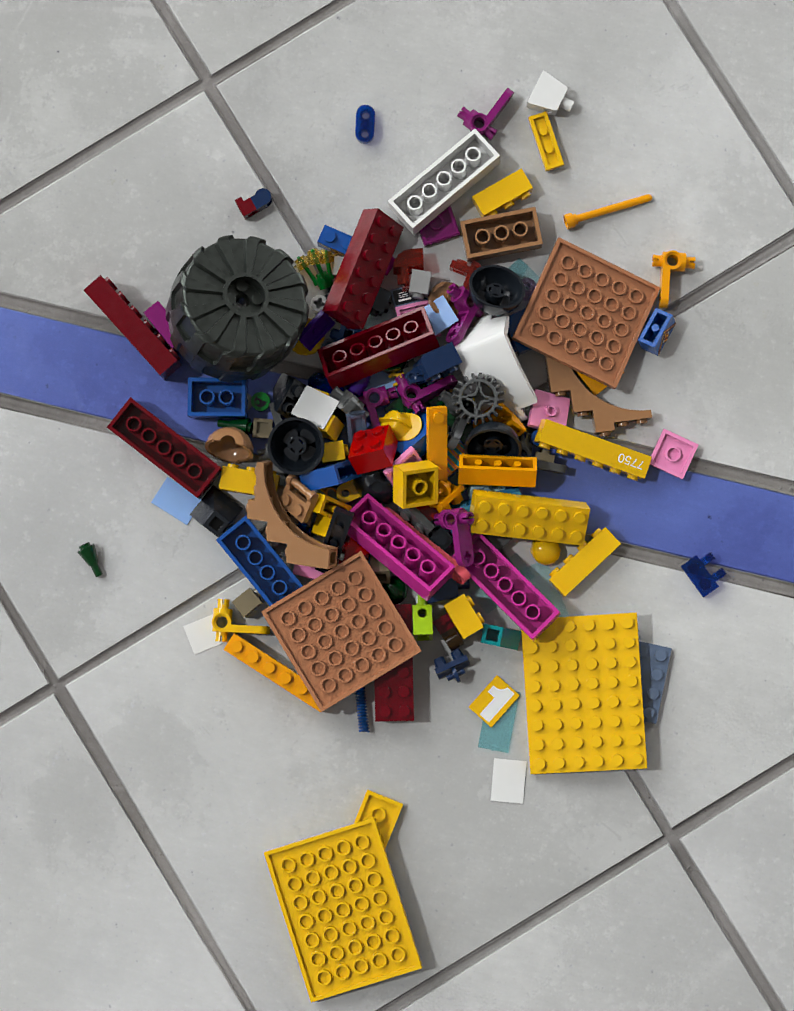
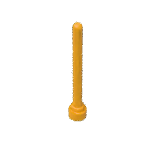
M650 194L578 215L568 213L563 215L564 223L567 229L575 228L578 222L650 202L652 196Z

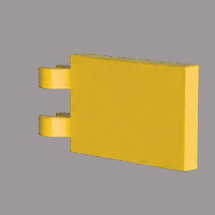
M367 790L354 823L375 817L384 848L386 849L403 804Z

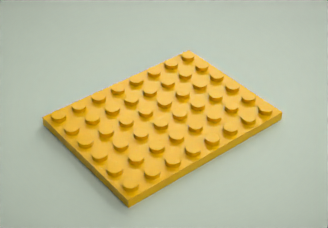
M637 612L558 617L534 642L521 630L530 773L546 774L646 769L647 754Z
M375 817L264 852L311 1003L423 967Z

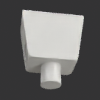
M543 70L526 107L540 112L547 111V114L556 116L559 108L570 112L574 101L565 97L568 87Z

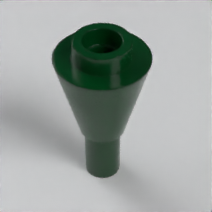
M250 418L231 421L219 419L217 423L218 427H236L241 429L248 436L253 432V422H251Z
M87 542L79 546L80 550L77 553L89 567L91 566L95 577L102 575L103 573L98 565L95 544Z

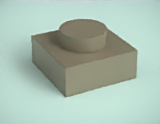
M254 418L252 437L268 439L273 429V419Z
M540 449V452H536L534 457H537V460L554 463L555 455H551V451Z

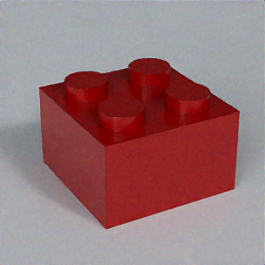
M390 425L376 426L372 429L360 430L354 433L348 459L357 475L393 466L398 440Z

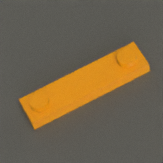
M445 405L426 407L427 460L439 467L438 481L447 482V407Z

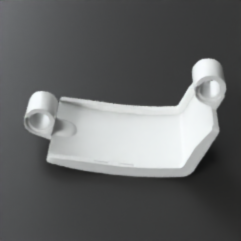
M488 314L476 320L475 325L468 328L462 341L455 346L462 360V363L459 365L463 376H467L469 380H472L471 373L475 374V379L478 378L479 373H482V379H485V376L488 374L490 375L489 382L495 378L494 386L501 385L497 392H504V395L498 396L500 399H504L503 404L521 422L528 420L530 412L528 406L537 403V397L507 336L509 316L508 314L500 316ZM477 383L469 386L472 394L476 390ZM482 384L483 394L495 397L493 391L487 385ZM479 389L477 397H474L478 405L481 400H487L481 397ZM494 403L483 404L481 406L482 413Z

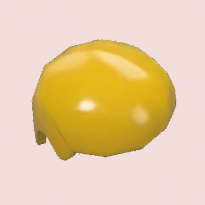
M534 540L531 544L530 552L535 561L546 566L554 564L559 559L561 549L558 543Z

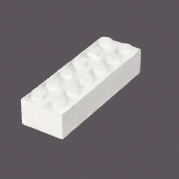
M474 129L389 199V208L407 229L415 235L500 164V155Z

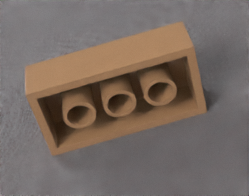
M536 207L460 221L467 263L540 249L543 245Z

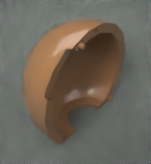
M223 427L215 430L209 435L205 443L207 452L221 461L240 464V462L252 460L254 447L249 436L243 430L236 427Z

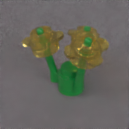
M313 248L307 252V256L297 257V260L294 261L296 263L294 268H297L299 272L304 269L312 279L314 286L318 285L319 289L323 290L333 285L332 279L334 277L330 263L334 262V256H337V254H332V251ZM316 264L319 271L316 277L310 271L308 265ZM320 264H326L327 272L322 270Z

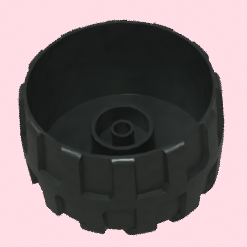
M233 235L219 237L216 243L207 248L201 246L192 254L179 271L172 285L166 306V320L169 323L171 334L170 340L176 351H179L190 364V367L199 373L217 378L219 381L233 383L234 381L246 379L255 380L266 375L290 354L296 346L309 316V306L306 303V296L308 294L307 283L303 275L298 273L292 266L294 263L293 259L283 250H275L266 245V240L255 236H250L247 239H234ZM236 303L242 304L243 307H239Z

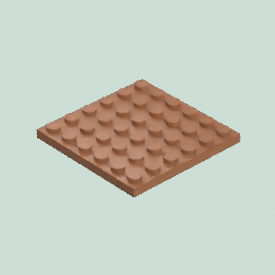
M558 237L513 334L512 340L612 389H616L660 287Z
M362 551L261 611L321 712L421 652L420 647Z

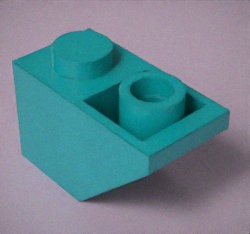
M484 624L480 643L518 651L521 631Z

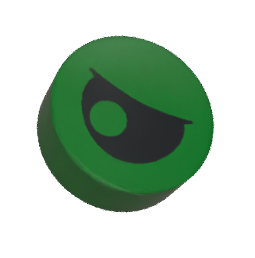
M257 392L251 398L253 408L260 412L267 410L269 403H271L269 396L264 392Z

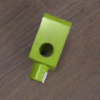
M417 595L416 605H412L413 637L415 641H433L432 605L428 604V601L420 595ZM420 614L426 615L425 617H419Z

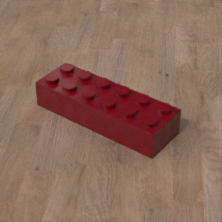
M379 208L363 209L322 310L348 329L364 328L404 229L403 226Z
M100 275L84 289V292L156 372L166 380L181 366L179 363L181 358L172 348L169 350L166 348L168 344L159 333L156 336L153 334L155 329L146 319L144 321L141 320L143 316L133 305L131 307L128 306L130 302L121 291L116 292L118 288L108 277L104 279Z
M421 306L319 348L317 351L325 376L331 388L334 389L336 386L339 388L432 351L439 348L440 345L424 306Z
M131 397L107 426L109 430L199 500L222 472V468Z
M394 604L412 634V605ZM413 657L374 680L375 722L414 721Z

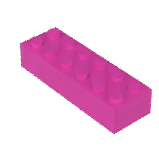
M367 493L350 510L355 514L348 535L426 601L452 577L455 566L370 494Z
M474 533L472 535L474 561L471 566L465 567L471 575L470 579L534 642L561 615L560 611L482 534Z

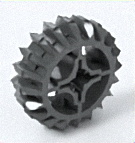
M471 373L472 380L464 376L466 383L463 384L461 381H458L461 389L455 387L454 391L459 394L452 395L453 399H458V402L452 403L453 406L460 407L455 410L456 414L463 412L460 418L463 420L468 416L467 423L475 419V425H478V419H481L482 423L486 422L484 418L487 417L489 421H493L490 415L493 414L498 417L499 414L495 410L503 409L502 406L498 405V403H504V399L498 397L504 395V392H497L501 385L494 386L495 378L489 382L490 375L488 374L485 376V379H482V373H479L476 379L475 374ZM477 383L473 394L463 395L470 385ZM482 384L487 385L493 391L495 397L484 395ZM480 389L481 397L487 400H481L477 409L476 400L473 401L472 398L477 397L478 390ZM462 401L474 404V414L464 408ZM494 403L488 412L480 414L483 404Z

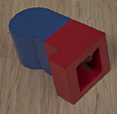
M261 188L256 191L255 195L244 201L242 197L237 198L235 203L246 220L269 207L272 203V196L269 190Z

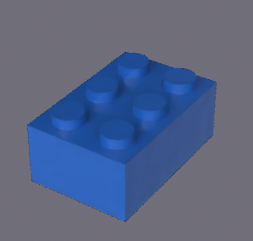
M188 377L187 416L189 418L201 419L248 418V380L230 383L219 381L217 378Z

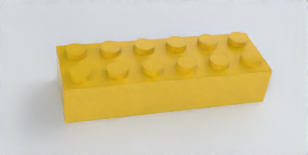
M473 489L470 512L474 516L470 518H474V522L470 524L471 533L584 546L590 508L586 502Z

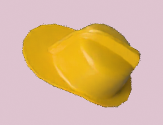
M392 410L386 413L384 417L379 418L381 426L390 425L398 441H409L415 438L422 429V420L417 414Z

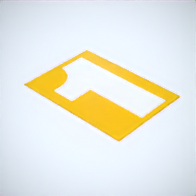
M496 675L471 703L469 708L492 727L520 695Z

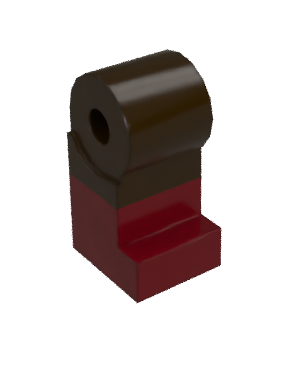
M448 613L433 621L434 626L451 652L465 644Z

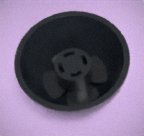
M485 265L477 268L471 274L469 294L473 303L483 312L491 315H504L515 310L520 305L525 296V285L522 279L512 270L499 265Z
M291 417L282 420L272 429L268 438L267 449L271 461L279 470L291 475H302L310 472L320 463L324 454L325 443L321 431L314 423L304 418Z
M488 421L479 424L469 433L465 441L464 453L467 455L520 457L522 445L518 434L509 425L498 421Z
M398 453L395 454L394 461L400 456ZM381 469L363 473L361 477L353 479L357 493L362 498L368 493L381 505L393 502V486Z

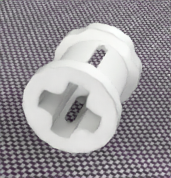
M316 295L311 300V308L315 314H318L324 307L321 306L320 309H317L315 303L318 304L319 301H322V304L325 305L326 298L322 295Z

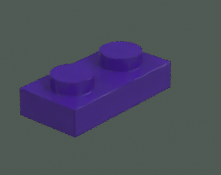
M321 309L304 328L298 341L307 350L311 351L336 323Z

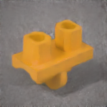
M438 481V504L429 506L437 508L440 513L444 509H451L450 502L452 505L460 504L463 501L461 492L465 489L464 485L456 486L450 481Z

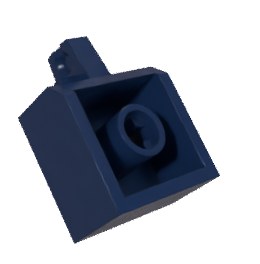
M450 342L422 355L413 365L412 370L404 376L409 385L418 383L419 387L425 384L429 386L440 378L453 375L454 372L459 370L458 366L462 363V360L453 342Z

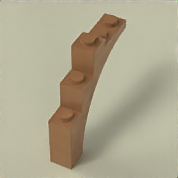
M545 356L550 393L555 394L557 397L566 396V393L569 392L572 415L577 414V417L589 416L588 413L591 412L594 435L599 434V437L611 436V432L615 431L614 424H617V427L628 426V422L635 421L636 424L648 423L647 420L652 418L651 410L624 409L599 399L586 389L571 368Z
M268 460L257 462L255 467V498L249 499L246 505L247 519L266 521L265 533L267 541L287 544L285 549L286 563L323 569L336 567L338 547L330 546L311 538L291 520L284 510L276 491L273 477V462Z

